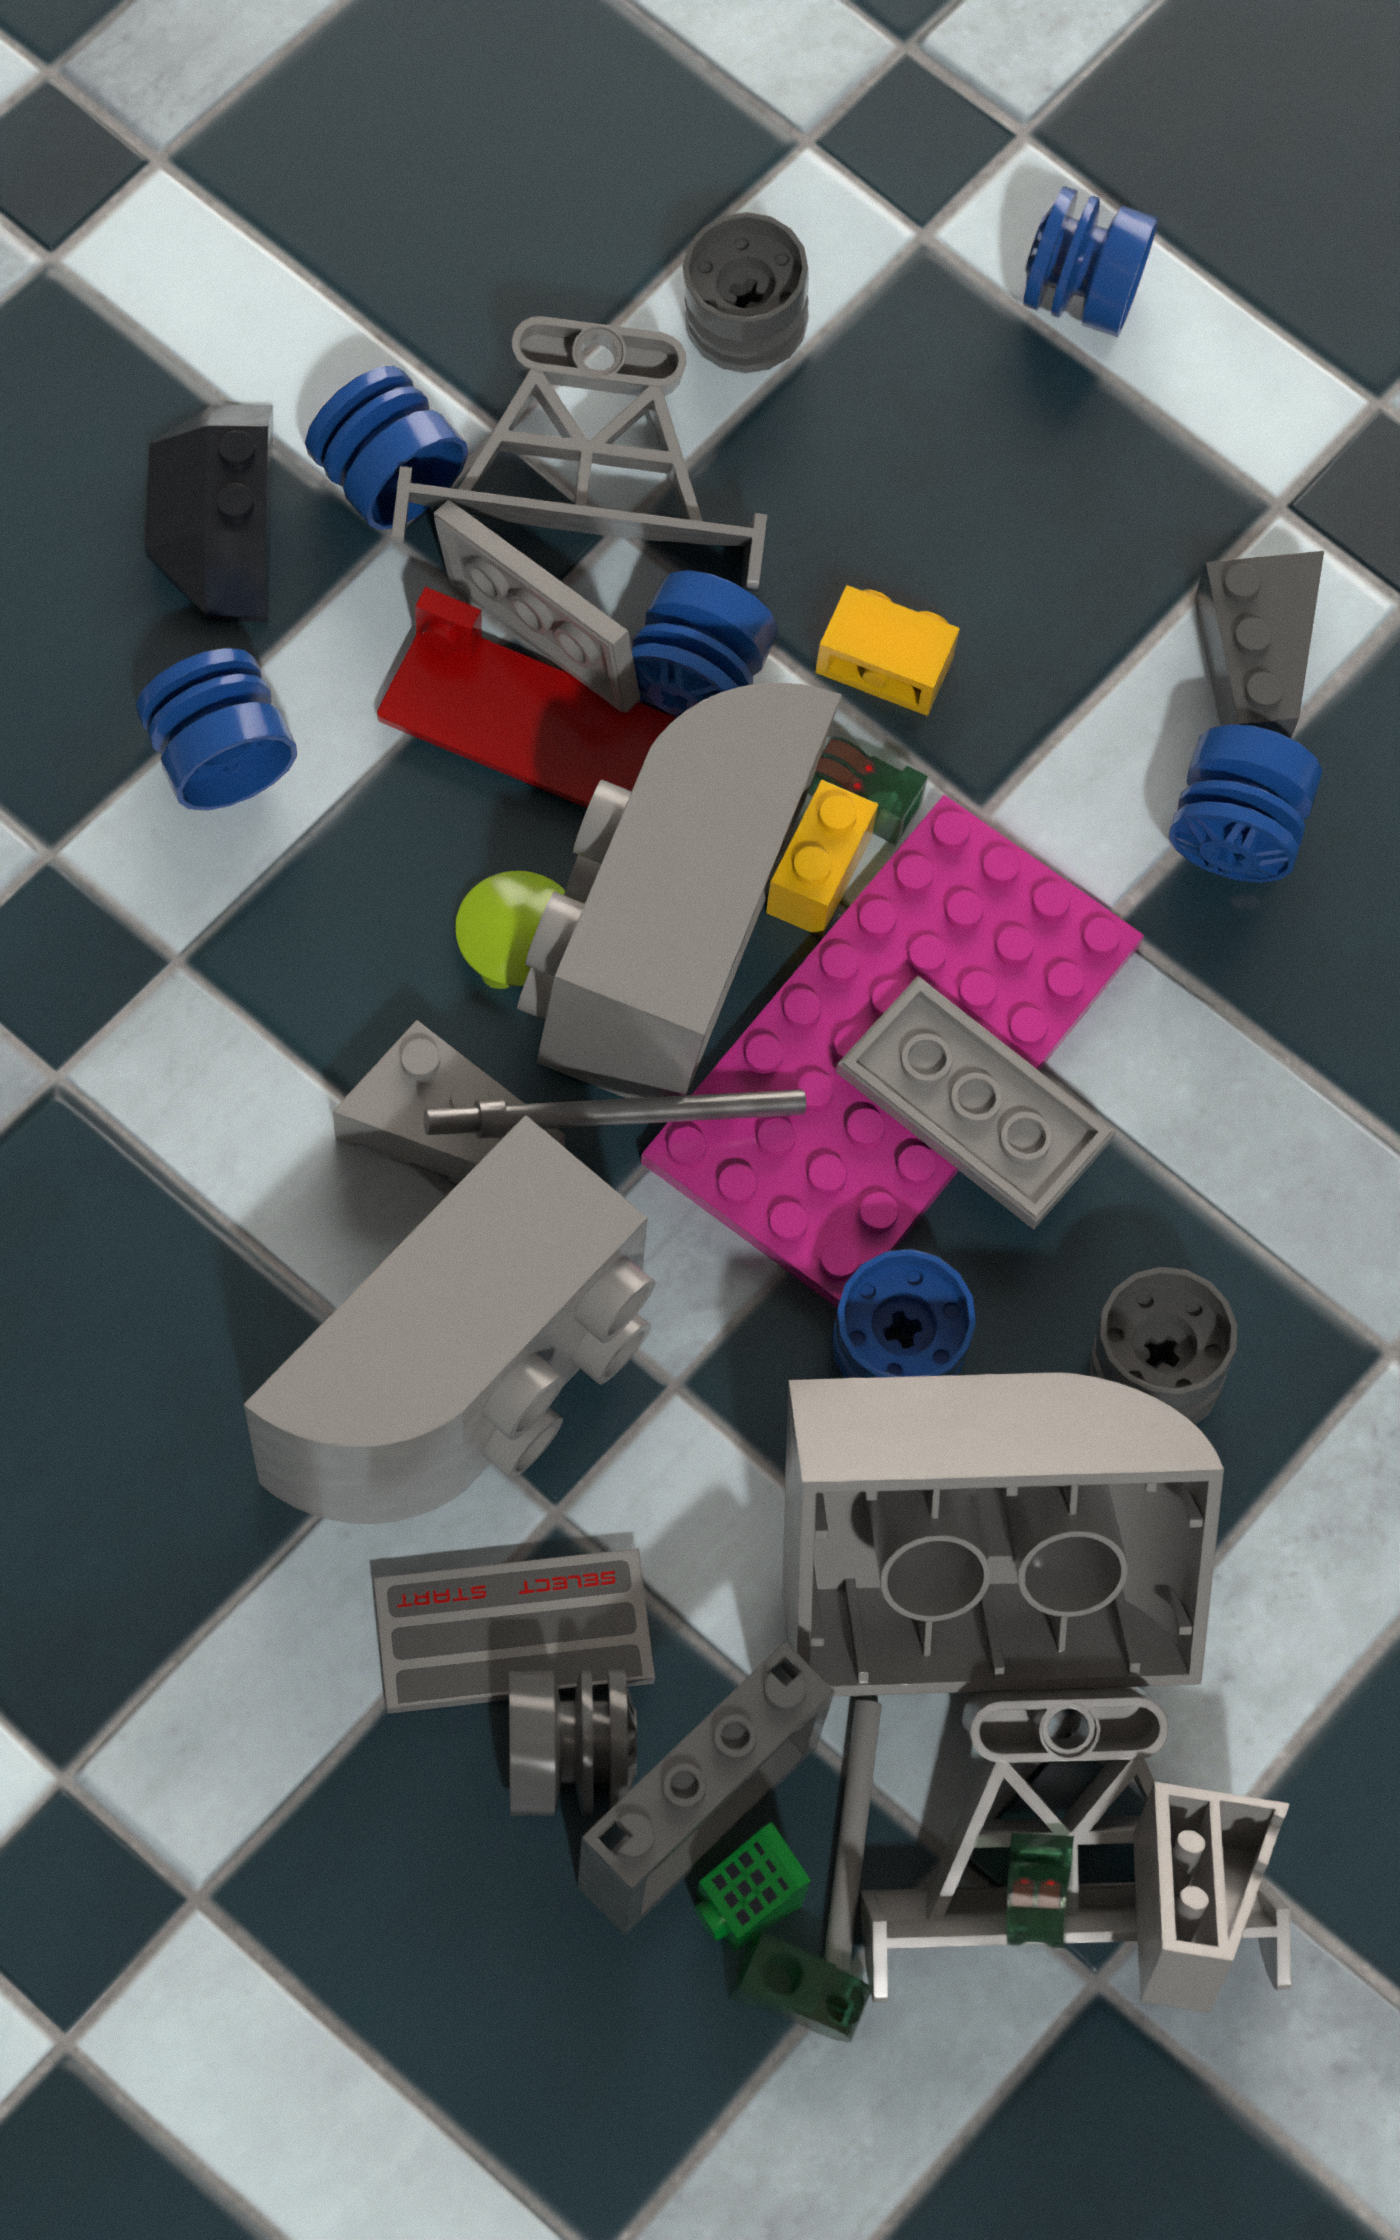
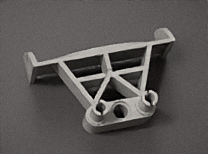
M544 316L530 317L522 321L515 329L510 348L511 364L523 383L459 489L412 483V468L400 466L391 542L404 544L410 502L439 508L449 499L470 515L506 522L633 539L743 546V588L756 590L759 587L767 514L755 513L748 527L703 522L665 400V396L671 394L679 386L687 364L686 352L682 344L669 334ZM599 344L609 349L614 357L613 365L600 371L590 369L581 357V352L590 345ZM551 385L638 397L588 441ZM533 396H535L561 437L512 431ZM648 411L650 412L661 450L612 444ZM499 451L579 461L574 504L475 491ZM595 463L598 465L669 474L683 519L587 506L591 464Z
M1137 1687L969 1692L962 1707L964 1732L979 1755L984 1758L929 1887L923 1889L860 1890L865 1965L873 2003L888 2002L887 1949L1138 1941L1135 1882L1078 1884V1845L1133 1843V1833L1140 1816L1102 1817V1815L1133 1778L1145 1803L1154 1784V1778L1144 1758L1151 1757L1162 1748L1167 1740L1169 1725L1166 1714L1149 1694ZM1064 1709H1074L1080 1712V1726L1075 1734L1065 1739H1056L1049 1736V1722L1057 1712ZM1109 1760L1068 1810L1063 1819H1060L1012 1764L1022 1762ZM1004 1778L1040 1819L986 1820ZM1055 1845L1056 1880L1062 1883L1060 1909L1037 1907L1039 1885H1036L1034 1890L1033 1907L1010 1906L1012 1886L957 1887L973 1848ZM1263 1878L1242 1938H1258L1265 1969L1274 1989L1290 1990V1908Z

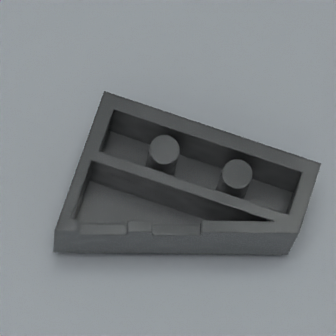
M1324 551L1205 563L1194 598L1220 726L1228 724L1250 725L1278 732L1290 739L1292 738L1300 716Z

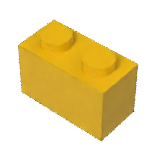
M846 585L820 642L815 673L928 716L954 658L960 628L949 624L936 613L929 611L917 612L893 603L890 598L878 591L869 589L862 591Z
M821 780L770 882L766 913L823 938L872 838L878 804Z

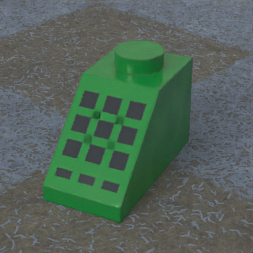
M771 1822L699 1881L696 1895L701 1902L694 1906V1910L701 1924L715 1942L725 1937L733 1951H736L802 1907L811 1879Z

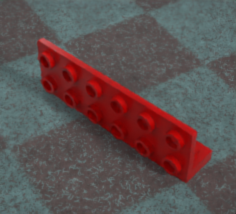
M426 586L415 605L416 636L377 710L378 721L585 808H588L600 780L632 791L650 747L667 726L676 719L674 716L640 702H637L627 713L620 712L569 673L482 638V609Z

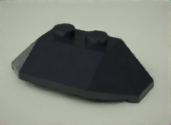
M212 405L149 444L146 556L195 605V609L207 622H268L273 405Z

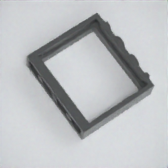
M784 1641L582 1837L577 1887L626 1935L817 1748L835 1691ZM615 1823L626 1835L609 1850L599 1838Z

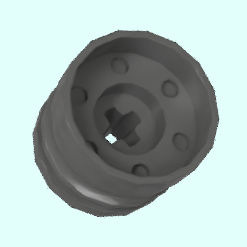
M744 212L725 215L702 227L689 243L683 263L685 313L690 340L705 359L721 369L741 373L769 370L789 359L803 342L809 321V299L807 294L809 271L803 244L788 226L771 216Z
M1157 1267L1134 1273L1113 1289L1101 1311L1097 1334L1094 1337L1090 1352L1088 1376L1117 1382L1140 1390L1173 1407L1194 1425H1197L1210 1415L1222 1392L1227 1372L1236 1352L1238 1325L1229 1301L1210 1281L1188 1270ZM1159 1360H1162L1167 1363H1162L1157 1367V1369L1150 1366L1157 1364Z
M553 1670L509 1671L510 1816H555L561 1784H575L578 1805L582 1815L593 1814V1784H608V1806L610 1811L631 1790L634 1778L637 1776L636 1707H634L626 1685L625 1670H608L607 1701L592 1700L591 1670H580L574 1701H560L557 1680Z

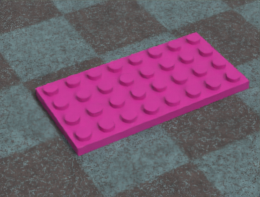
M944 794L692 1093V1095L803 1089L806 1096L805 1114L668 1122L642 1153L641 1164L838 1308L846 1282L860 1265L884 1252L894 1251L959 1171L838 1075L836 1068L840 1060L914 979L919 976L1040 1071L1140 947L1144 935Z

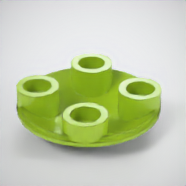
M508 871L486 878L465 896L456 917V939L462 956L481 975L484 983L496 989H504L509 986H524L531 968L525 965L527 955L543 912L553 892L561 895L565 893V890L559 884L537 873Z

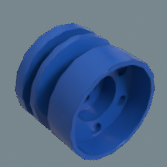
M1063 186L1054 204L1046 215L1043 216L1036 232L1025 269L1026 289L1023 306L1038 310L1050 286L1056 288L1051 315L1060 318L1068 307L1073 295L1083 297L1081 326L1118 338L1141 281L1155 237L1159 217L1122 206L1114 216L1108 229L1097 226L1100 213V198L1091 195L1080 220L1072 218L1078 191Z
M394 365L374 368L357 376L339 389L319 410L309 426L305 440L307 453L312 460L324 468L325 474L331 482L343 486L346 499L369 526L378 530L392 529L400 466L412 468V483L451 488L462 472L468 456L466 441L442 414L430 410L427 397L423 392L414 388L413 381L403 370ZM410 502L407 522L415 519L430 507Z
M691 570L671 572L661 580L646 611L645 626L636 632L633 638L632 655L640 694L639 702L677 718L689 708L718 693L741 686L753 685V676L762 670L777 638L778 625L771 611L753 594L737 584L718 576Z
M223 648L202 652L181 660L158 674L142 690L136 702L137 715L143 728L148 731L149 741L153 749L162 754V768L178 803L190 810L208 811L224 808L252 798L274 785L290 770L297 758L295 740L281 711L271 705V691L268 684L262 680L258 663L255 657L245 650Z
M1228 724L1208 729L1198 738L1186 781L1188 787L1181 792L1177 812L1174 813L1170 826L1169 839L1175 850L1192 864L1206 871L1237 881L1264 883L1283 879L1293 872L1306 827L1303 820L1310 816L1323 770L1316 756L1300 743L1278 732L1260 727Z
M913 1249L887 1251L861 1264L844 1286L832 1332L834 1361L843 1378L959 1375L976 1325L973 1296L960 1273L938 1256ZM892 1327H899L903 1335L914 1334L910 1348L902 1349L901 1343L898 1340H889Z

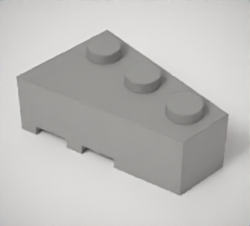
M416 1020L333 1110L335 1139L352 1146L359 1143L391 1155L393 1161L411 1167L412 1163L446 1175L448 1176V1181L459 1184L503 1138L478 1139L475 1133L426 1135L424 1130V1110L474 1107L476 1100L504 1099L506 1105L525 1103ZM557 1128L543 1129L565 1148V1134Z
M1154 1781L1133 1833L1140 2002L1206 2013L1211 2012L1234 1960L1289 1803Z

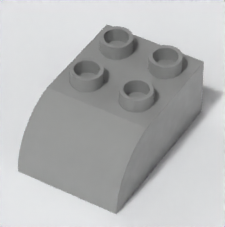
M760 683L718 693L686 710L657 737L649 749L632 791L600 780L575 841L573 853L578 854V857L569 877L565 893L561 895L553 892L535 932L525 963L526 966L531 968L522 989L517 1009L545 1020L536 1063L624 1098L684 1096L688 1094L768 895L770 882L782 860L807 798L841 694L823 688L793 683Z
M525 1115L244 1404L259 1484L282 1501L311 1515L353 1524H378L416 1517L452 1501L465 1492L491 1463L510 1479H514L522 1474L544 1452L563 1423V1418L549 1406L564 1385L580 1369L599 1385L606 1383L632 1358L650 1331L651 1324L638 1314L655 1287V1280L643 1271L648 1217Z
M1060 1372L788 1380L782 1597L788 1645L835 1691L834 1696L1201 1685L1224 1473L1220 1458L1201 1430L1173 1407L1140 1390L1092 1376Z

